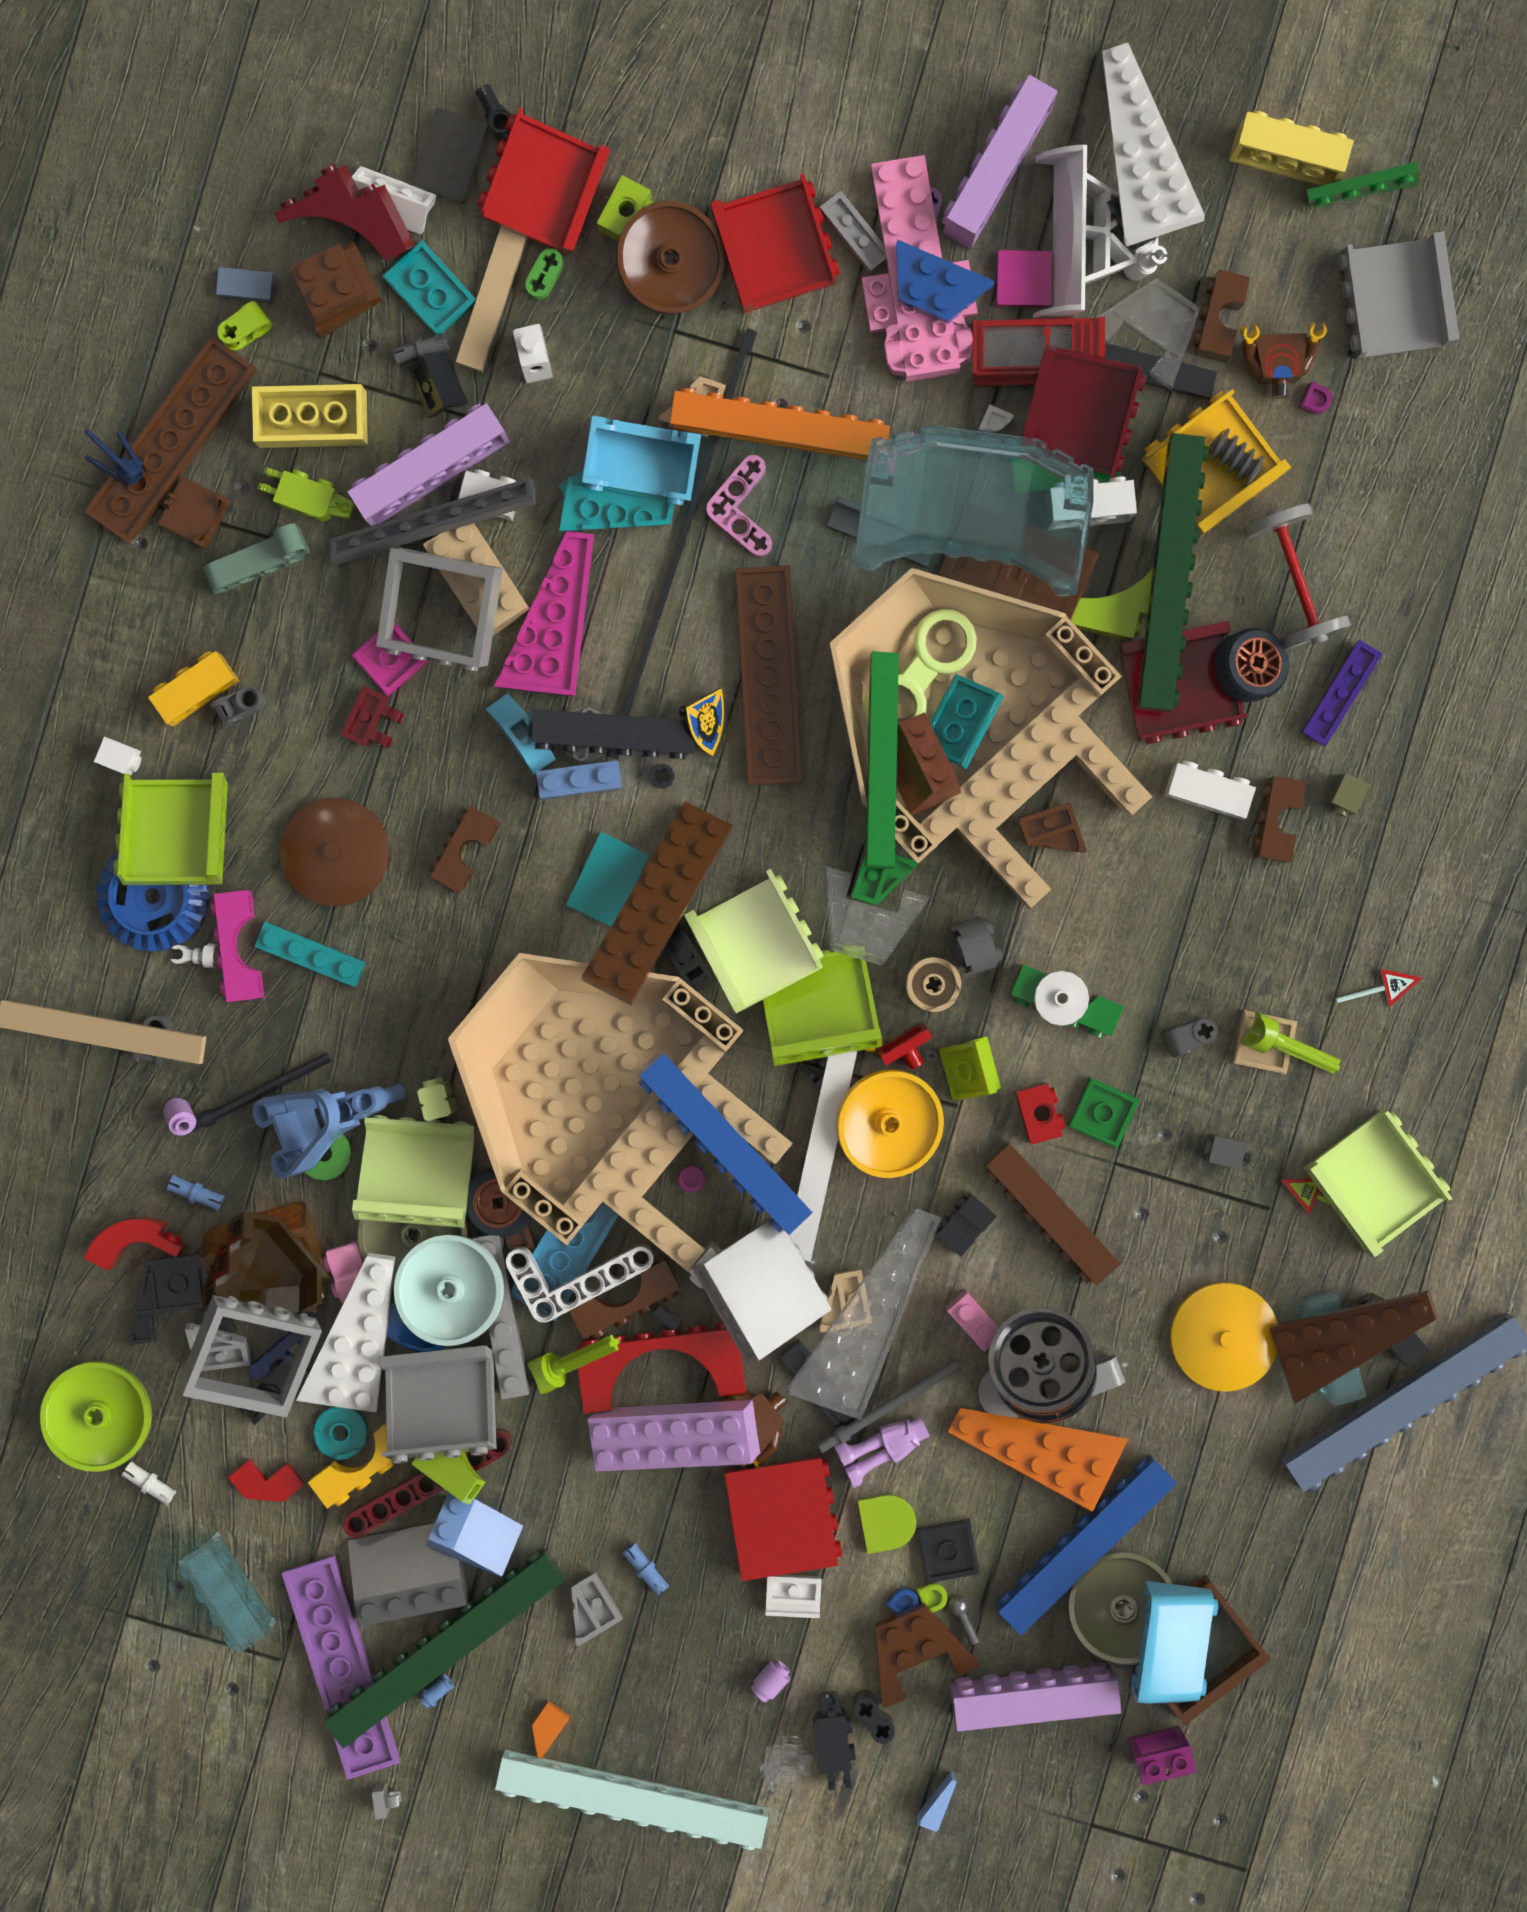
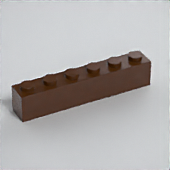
M1006 1142L984 1163L988 1168L985 1171L988 1177L995 1184L1000 1181L1007 1188L1003 1193L1013 1204L1017 1201L1021 1203L1025 1208L1022 1214L1032 1224L1037 1221L1043 1227L1040 1233L1050 1244L1056 1241L1062 1248L1058 1253L1069 1264L1074 1261L1080 1269L1077 1273L1087 1284L1092 1281L1097 1286L1121 1264L1009 1142Z

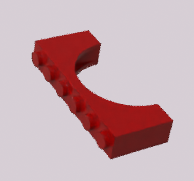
M723 1321L715 1323L716 1327L705 1328L704 1324L689 1326L688 1331L678 1332V1328L675 1331L668 1328L663 1329L662 1334L651 1335V1331L635 1333L634 1338L624 1339V1335H614V1339L619 1340V1344H617L619 1349L578 1368L584 1414L610 1411L612 1408L614 1383L621 1370L637 1356L657 1349L678 1350L700 1361L712 1375L719 1396L746 1393L742 1354ZM597 1338L582 1340L575 1350L577 1351L597 1342Z

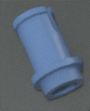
M443 1674L427 1689H421L422 1693L418 1695L419 1699L425 1707H435L437 1701L454 1688V1684L446 1674Z

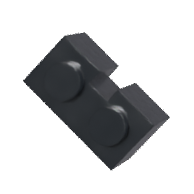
M971 1192L967 1196L961 1195L954 1203L953 1207L956 1209L948 1217L945 1214L935 1225L937 1228L936 1236L960 1257L963 1256L975 1242V1239L997 1217Z

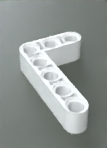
M646 1244L636 1245L552 1290L532 1253L526 1247L519 1246L511 1250L506 1258V1265L532 1316L537 1321L545 1323L646 1271L653 1263L654 1253L651 1247ZM637 1251H644L648 1254L649 1261L646 1264H638L634 1260V1254ZM516 1253L523 1254L527 1260L526 1265L522 1267L516 1266L512 1260L513 1255ZM616 1263L622 1265L625 1270L624 1275L620 1277L613 1276L610 1272L611 1265ZM591 1276L597 1277L601 1283L600 1287L595 1290L588 1288L586 1279ZM530 1277L537 1279L539 1289L530 1291L525 1285V1280ZM565 1289L573 1290L576 1294V1300L566 1302L562 1298V1291ZM540 1302L549 1303L552 1307V1312L548 1315L541 1314L538 1311V1304Z

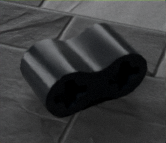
M861 1690L857 1692L853 1699L856 1718L869 1726L871 1736L877 1743L885 1744L890 1742L895 1734L891 1715L878 1707L877 1699L871 1691ZM864 1702L865 1705L870 1704V1709L867 1710L866 1707L861 1708V1703ZM877 1725L887 1726V1729L885 1731L881 1728L877 1729Z

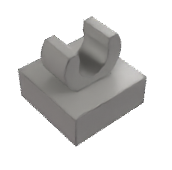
M387 1782L375 1784L372 1791L375 1820L386 1818L390 1808L399 1807V1802L402 1801L400 1790L388 1792Z

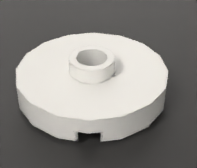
M1065 971L1050 973L1042 978L1035 988L1034 1003L1040 1016L1051 1024L1062 1026L1072 1024L1080 1019L1088 1008V989L1082 979L1073 973ZM1060 993L1066 995L1067 1000L1065 1003L1061 1004L1058 1002L1057 996Z

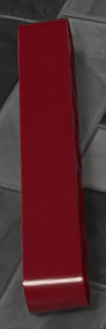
M504 1428L496 1429V1437L503 1438L506 1446L501 1449L488 1450V1454L482 1455L481 1461H472L469 1458V1452H465L475 1472L501 1458L508 1452L512 1444V1436L508 1430ZM420 1471L354 1508L343 1522L344 1532L350 1537H360L439 1493L444 1488L435 1481V1487H424L422 1478L428 1476ZM405 1490L409 1492L411 1500L407 1502L402 1501L398 1496V1491ZM375 1504L385 1505L387 1514H378L375 1511ZM351 1518H361L364 1526L362 1528L354 1527Z

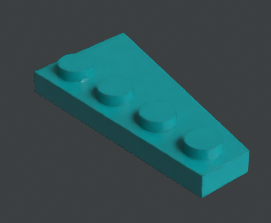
M568 477L559 531L671 525L674 503H668V497L607 486H603L602 491L586 489L587 483L582 482V479Z

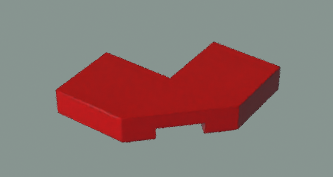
M249 1459L228 1477L245 1499L284 1502L305 1484L304 1480L289 1462L267 1479L255 1463Z

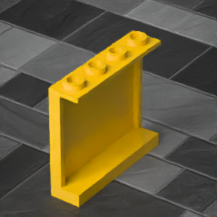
M1233 389L1226 394L1223 391L1219 392L1209 400L1212 405L1204 411L1201 407L1188 416L1190 420L1184 426L1178 423L1166 433L1168 438L1172 433L1205 437V445L1210 446L1221 431L1229 428L1228 439L1237 435V446L1246 442L1245 452L1253 448L1255 449L1253 459L1261 455L1264 456L1262 469L1245 488L1246 477L1236 481L1235 478L1238 471L1235 470L1228 474L1229 464L1227 463L1219 467L1221 458L1217 457L1211 461L1212 450L1208 451L1207 461L1202 462L1201 472L1205 473V483L1203 489H1199L1198 500H1202V509L1200 516H1196L1195 527H1199V537L1291 468L1285 459L1279 460L1232 397L1235 393ZM1168 438L1161 443L1158 440L1151 443L1144 449L1146 454L1141 459L1161 487L1163 486Z

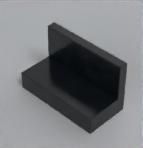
M448 353L422 356L408 367L428 418L437 417L449 407L468 403Z

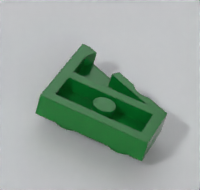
M895 854V867L893 869L865 867L864 857L851 897L877 906L917 866V862Z

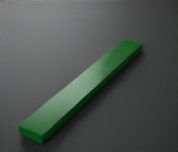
M872 651L870 653L865 867L893 869L895 867L899 653Z

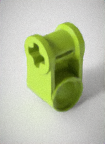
M252 301L245 304L238 312L219 325L218 336L223 344L233 352L240 351L256 338L267 333L271 329L272 323L257 302ZM232 332L236 335L234 339L228 336Z

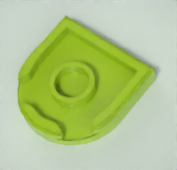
M881 1494L858 1499L868 1554L900 1548L913 1537L916 1529V1516L912 1506L905 1499L895 1494Z

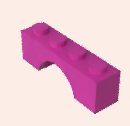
M243 890L214 894V900H211L212 915L217 918L218 926L214 928V937L216 943H220L221 954L217 955L219 970H223L224 981L220 983L221 994L223 997H226V1002L264 998L261 971L249 967L242 961L236 945L240 929L248 921L255 918L252 891Z

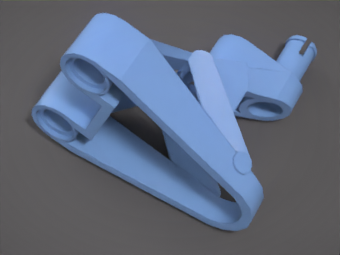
M401 1084L383 1089L380 1086H375L350 1094L349 1092L331 1094L324 1089L284 1092L264 1097L257 1101L253 1106V1118L261 1128L274 1125L282 1149L272 1155L271 1166L274 1174L278 1178L283 1179L313 1169L332 1143L343 1137L344 1132L361 1125L360 1120L383 1110L386 1104L404 1100L406 1093ZM315 1109H319L321 1117L323 1119L324 1127L322 1129L319 1124L317 1115L315 1113Z

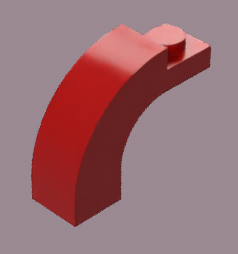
M133 1217L113 1224L102 1231L91 1243L84 1259L108 1271L116 1266L124 1249L133 1242L149 1243L174 1257L182 1255L187 1244L181 1242L182 1238L173 1232L167 1231V1233H164L168 1222L153 1217Z

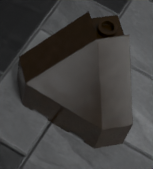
M245 1211L230 1219L227 1226V1231L230 1232L226 1244H220L213 1261V1265L216 1266L212 1278H206L203 1285L202 1314H206L213 1295L224 1298L232 1296L238 1301L246 1303L255 1301L261 1303L264 1307L272 1309L281 1307L294 1314L317 1312V1306L322 1304L324 1296L322 1283L331 1279V1277L281 1217Z

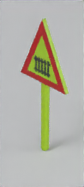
M1311 1178L1280 1180L1309 1215L1316 1199L1330 1205L1324 1196L1318 1194L1320 1190Z

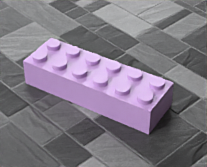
M1031 75L1028 76L1025 83L1022 81L1018 83L1013 92L1010 106H1005L998 119L1000 121L996 127L997 130L992 129L985 141L984 154L980 152L977 154L971 166L970 178L965 176L957 190L958 194L955 198L957 201L951 200L944 212L945 216L942 220V223L945 224L944 235L970 250L972 249L1051 112L1058 93L1057 90Z
M487 403L482 406L481 404L473 406L467 411L468 415L464 418L451 420L444 426L445 430L437 435L432 433L421 440V445L417 448L404 450L397 456L398 460L390 465L384 463L375 469L373 476L368 479L361 478L354 482L348 494L364 519L371 526L387 521L509 443L510 441L504 429Z
M753 1400L611 1408L610 1411L595 1412L587 1419L595 1471L751 1464L760 1454Z
M1103 1662L1092 1663L1090 1667L1079 1668L1076 1665L1065 1666L1063 1670L1059 1671L1043 1668L1032 1674L1016 1671L1005 1677L989 1674L978 1680L962 1677L950 1683L953 1717L957 1731L1121 1713L1118 1680L1111 1665H1106Z

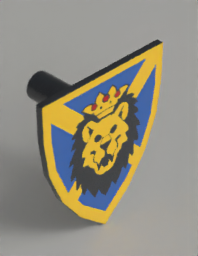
M718 688L687 706H681L679 709L680 716L686 717L688 729L694 742L702 751L711 756L715 753L723 729L724 700L722 688Z

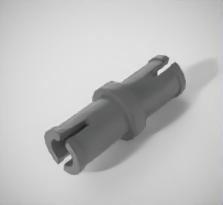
M445 332L425 339L421 337L415 338V342L393 347L392 350L395 353L396 363L401 364L421 358L422 356L450 350V346L447 344L449 342Z

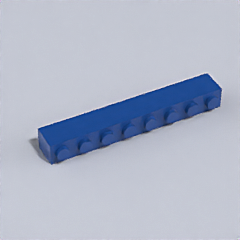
M662 1051L657 1053L637 1072L642 1078L638 1082L648 1094L652 1091L657 1094L660 1099L656 1103L667 1114L673 1111L679 1118L675 1123L686 1134L691 1131L698 1138L694 1143L704 1154L710 1151L716 1157L713 1163L723 1174L729 1171L735 1177L731 1181L742 1194L746 1190L753 1197L750 1203L760 1213L765 1210L772 1217L768 1222L779 1233L784 1230L790 1235L813 1213Z
M1151 1455L1147 1458H1141L1134 1465V1471L1128 1477L1123 1476L1115 1483V1490L1108 1496L1104 1495L1098 1500L1093 1512L1089 1515H1082L1075 1523L1076 1528L1070 1534L1064 1533L1056 1541L1055 1544L1057 1546L1050 1553L1045 1552L1036 1561L1037 1566L1031 1572L1025 1571L1018 1578V1584L1011 1591L1008 1589L1000 1595L997 1600L999 1602L996 1605L997 1610L1020 1635H1023L1177 1484L1172 1476Z

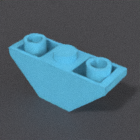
M508 693L486 708V711L533 775L536 774V771L542 770L556 760L551 750H536L535 745L527 744L529 717Z

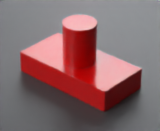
M922 1022L876 1049L885 1065L902 1056L909 1069L912 1070L924 1062L916 1047L933 1037Z

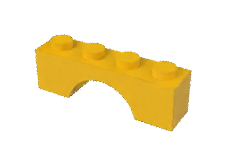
M387 1422L380 1426L373 1434L375 1452L372 1460L359 1467H346L333 1461L309 1480L308 1484L326 1508L333 1504L336 1507L340 1506L350 1498L348 1495L350 1491L354 1488L360 1491L372 1481L370 1477L378 1471L381 1475L394 1465L390 1459L382 1456V1452L387 1451Z

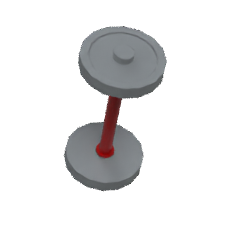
M1303 504L1286 510L1283 508L1269 512L1267 517L1257 520L1244 528L1248 539L1277 532L1308 623L1307 629L1282 639L1286 649L1309 642L1312 643V646L1328 640L1327 636L1352 626L1348 615L1323 623L1322 621L1319 622L1287 530L1289 526L1313 515L1310 504Z

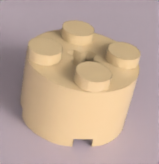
M928 957L917 961L909 969L905 979V990L910 1001L918 1008L929 1012H939L952 1006L958 998L961 990V978L955 966L947 960ZM930 977L940 982L936 986L937 991L935 992L932 989L926 988Z

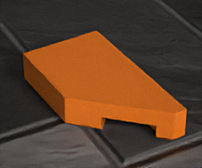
M550 1701L545 1704L532 1724L536 1752L539 1759H542L570 1719V1715Z

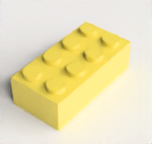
M1247 111L1237 129L1229 161L1322 186L1338 182L1344 175L1354 140L1348 139L1342 133L1333 132L1329 134L1322 132L1316 126L1306 125L1303 127L1296 125L1287 118H1279L1277 120L1268 117L1266 113L1261 111Z
M362 384L252 387L253 442L259 448L368 446L367 391Z

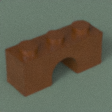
M1220 269L1214 277H1209L1205 293L1209 294L1207 304L1203 303L1199 314V319L1203 320L1201 330H1196L1192 346H1196L1194 355L1224 363L1231 357L1237 330L1228 328L1221 323L1219 311L1225 308L1240 310L1245 301L1250 277Z
M1277 776L1270 777L1268 782H1264L1262 788V797L1265 798L1264 807L1259 809L1257 815V824H1260L1259 834L1254 836L1252 842V851H1255L1254 858L1282 863L1292 862L1296 835L1284 833L1279 828L1277 819L1283 809H1302L1306 782Z
M472 806L468 810L465 808L462 810L456 822L460 824L455 834L450 832L443 844L446 850L442 857L437 856L430 867V870L433 871L430 876L431 878L458 893H463L475 871L463 862L461 857L463 847L471 841H479L489 846L501 825V822Z

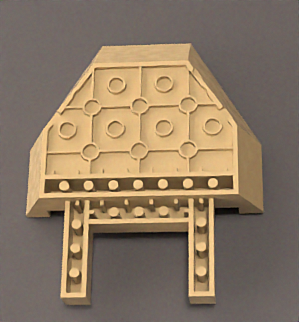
M911 568L829 644L861 802L867 808L868 723L863 706L864 697L869 689L870 653L872 651L899 653V674H901L916 655L913 646L914 633L920 621L930 612L939 609H953L962 613L974 626L977 636L976 651L971 661L961 670L950 674L938 673L924 691L927 701L926 716L930 722L955 673L1001 693L1004 698L967 769L950 762L959 781L961 794L911 816L901 794L896 790L895 840L918 864L952 831L956 830L1028 909L1032 908L1052 889L996 828L1074 758L1127 817L1132 816L1152 798L1151 794L1079 717L1087 707L1122 676L1071 622L1065 613ZM941 620L929 628L926 634L925 646L928 654L934 660L940 663H948L961 655L965 646V636L957 623L951 620ZM898 685L899 724L912 718L915 711L913 695L907 688Z
M519 953L448 1038L501 1192L565 1245H568L598 1206L604 1202L680 1266L689 1271L703 1254L705 1248L642 1196L693 1136V1133L690 1131L686 1134L675 1123L679 1118L673 1111L667 1114L656 1103L660 1098L654 1091L648 1094L638 1082L642 1078L637 1072L657 1053L662 1051L751 1146L773 1164H776L792 1145V1142L708 1074L744 1030L680 977L649 973L633 1003L629 1005L582 981V975L589 963Z

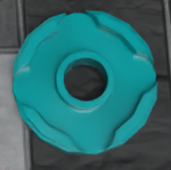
M335 1406L322 1412L313 1430L314 1441L320 1452L337 1460L349 1459L358 1454L366 1444L369 1433L367 1421L361 1412L356 1409ZM342 1425L348 1430L347 1438L338 1439L334 1435L335 1426Z

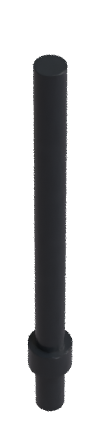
M326 1052L212 1111L208 1109L200 1113L199 1117L196 1118V1126L190 1133L204 1126L208 1128L216 1124V1120L330 1063L331 1059Z

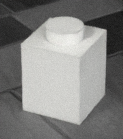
M104 737L94 762L123 774L129 773L131 776L133 771L136 772L140 766L141 757L139 755L141 751Z

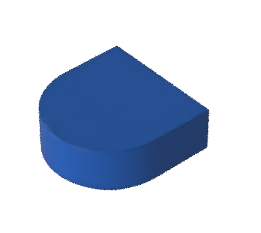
M901 1587L891 1595L886 1605L898 1614L919 1605V1600L914 1590L908 1587Z

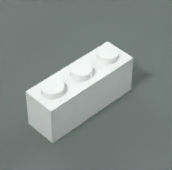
M1182 760V764L1177 763L1173 765L1164 796L1239 820L1247 818L1256 787L1249 785V780L1240 777H1234L1231 780L1223 777V772L1210 768L1205 772L1197 769L1198 764Z

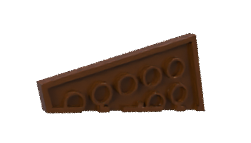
M1430 1290L1271 1324L1269 1329L1294 1404L1435 1321L1438 1315Z

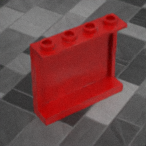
M519 108L515 115L510 113L504 128L508 130L506 140L501 139L495 155L499 156L496 166H490L486 176V181L490 182L486 192L481 191L476 204L477 207H480L478 216L569 256L575 248L611 149L603 145L596 148L522 114L523 109Z
M804 173L800 174V180L724 204H722L721 200L710 203L712 216L723 243L724 254L743 314L836 285V275L840 274L836 258L831 259L828 249L832 248L828 233L822 232L820 224L824 223L820 207L814 206L812 200L815 197L814 187L811 181H806Z
M817 1453V1457L738 1470H736V1466L725 1468V1479L742 1581L839 1566L837 1557H843L840 1540L835 1541L833 1532L838 1530L836 1513L830 1514L829 1504L834 1503L832 1487H826L825 1477H829L830 1473L828 1461H822L821 1453Z

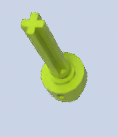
M1255 1012L1254 1022L1250 1030L1241 1038L1242 1045L1262 1054L1273 1047L1333 1074L1341 1067L1339 1066L1340 1059L1279 1033L1278 1021L1259 1012Z
M610 1335L561 1358L554 1353H546L532 1359L527 1366L533 1374L539 1393L547 1394L554 1389L562 1387L567 1379L566 1373L619 1349L617 1346L619 1340L614 1339L613 1335Z

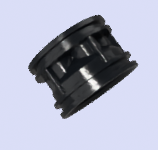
M1049 1307L1024 1309L1005 1320L997 1329L991 1341L988 1353L990 1375L1004 1404L1019 1417L1041 1424L1061 1422L1077 1414L1091 1398L1097 1380V1365L1093 1346L1082 1325L1067 1313ZM1050 1330L1059 1332L1062 1335L1060 1343L1056 1346L1045 1345L1042 1341V1336L1045 1332ZM1018 1339H1026L1030 1342V1349L1024 1355H1016L1011 1351L1012 1345ZM1065 1356H1073L1080 1361V1367L1074 1373H1066L1060 1367L1061 1359ZM1042 1357L1046 1358L1049 1365H1043V1369H1040L1036 1361H1041ZM1023 1369L1028 1372L1029 1381L1024 1387H1014L1010 1383L1011 1375L1016 1370ZM1046 1380L1057 1382L1060 1386L1058 1396L1053 1399L1043 1397L1040 1393L1043 1382Z

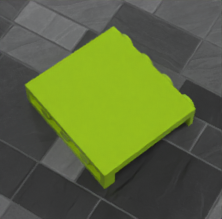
M124 773V783L119 785L120 799H123L122 808H119L117 812V820L121 828L120 834H116L115 840L119 856L118 859L114 860V874L118 876L123 885L222 884L228 782L224 774L212 773V780H132L129 773Z
M847 946L842 951L837 952L821 951L824 956L820 958L823 968L763 999L775 1066L882 1047V1036L878 1025L864 947Z

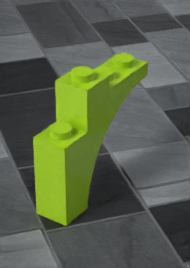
M1153 567L1142 580L1120 593L1101 598H1081L1071 622L1079 630L1130 642L1134 639V635L1139 636L1142 620L1138 618L1139 616L1147 618Z
M461 1452V1457L445 1458L444 1454L434 1455V1460L420 1461L418 1457H414L415 1460L412 1463L413 1466L461 1502L469 1505L486 1483L475 1472L465 1452Z

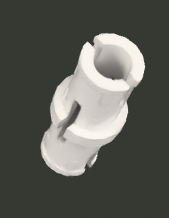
M133 1461L129 1463L125 1469L126 1471L121 1475L140 1487L142 1493H149L166 1506L177 1492L158 1480V1475L155 1473L149 1474L134 1464Z

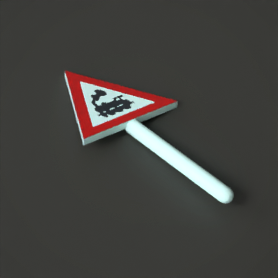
M1380 969L1383 981L1382 986L1338 997L1335 1001L1340 1003L1385 990L1388 1007H1390L1423 977Z

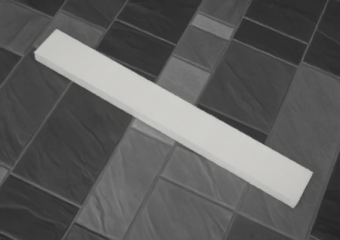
M857 1051L828 1056L798 1191V1197L813 1213L789 1235L793 1243L799 1247L803 1260L811 1262L838 1141L836 1133L837 1112L842 1099L850 1087Z

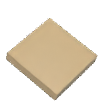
M1243 1010L1232 1063L1287 1074L1290 1060L1289 1054L1273 1047L1262 1054L1242 1045L1241 1038L1250 1030L1255 1018V1012ZM1266 1015L1278 1021L1279 1033L1294 1039L1298 1021Z

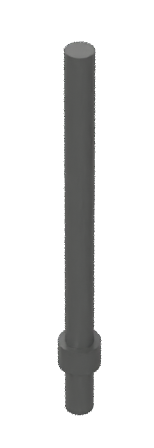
M957 1360L951 1361L847 1426L841 1425L836 1428L834 1434L817 1443L820 1451L824 1453L840 1442L844 1444L852 1439L851 1435L958 1371L961 1367Z

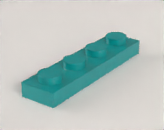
M264 922L254 946L353 987H357L366 962L268 922Z

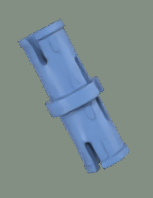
M173 1175L170 1179V1182L174 1184H168L167 1191L188 1198L190 1203L194 1204L197 1202L214 1209V1211H218L222 1204L211 1199L218 1202H223L224 1195L203 1188L201 1183L197 1182L194 1184L177 1177V1175Z
M636 1542L631 1544V1548L627 1547L622 1552L623 1556L627 1558L637 1571V1577L642 1578L655 1596H658L660 1591L663 1592L667 1589L669 1584L666 1583L655 1569L656 1564L653 1560H648Z

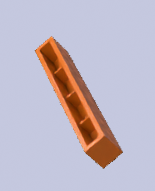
M680 388V391H674L669 429L882 463L886 458L890 426L884 425V421L879 419H868V422L858 421L856 416L848 414L841 415V418L830 416V412L824 410H815L814 413L803 412L804 408L799 406H788L787 409L779 408L776 403L762 401L760 405L750 403V399L744 397H734V400L724 399L722 394L713 392L707 393V396L696 394V390L689 388Z

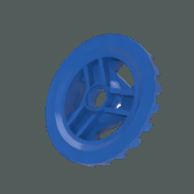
M119 853L108 861V865L101 872L100 883L97 884L98 900L96 901L97 907L100 909L102 921L105 922L109 932L115 935L120 942L138 950L163 951L171 949L175 945H181L199 929L208 910V885H127L125 905H119L118 889L121 881L114 874V860L118 859ZM150 888L157 889L160 895L159 900L154 904L149 903L145 897L147 890ZM172 913L174 920L170 924L150 931L148 922Z

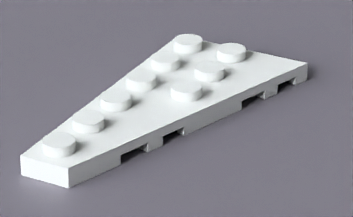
M368 1253L296 1401L377 1412L383 1369L380 1368V1357L385 1355L395 1256Z

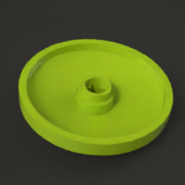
M105 1361L81 1363L63 1372L48 1388L40 1410L41 1430L50 1450L67 1465L90 1472L113 1469L133 1457L147 1439L152 1421L151 1403L143 1384L133 1373L124 1367Z

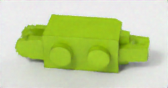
M265 467L263 473L267 477L280 480L278 488H273L265 483H259L257 489L274 496L273 502L277 506L321 522L330 520L331 516L351 518L355 503L339 495L338 491L333 488V483L320 478L318 482L309 480L308 474L293 469L292 473L287 471L282 473Z

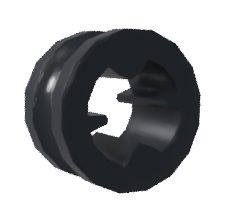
M658 764L651 770L650 779L657 788L666 789L673 784L675 774L669 765ZM666 769L669 771L667 776H670L668 782L662 781L660 784L656 781L658 777H655L657 771L662 772Z

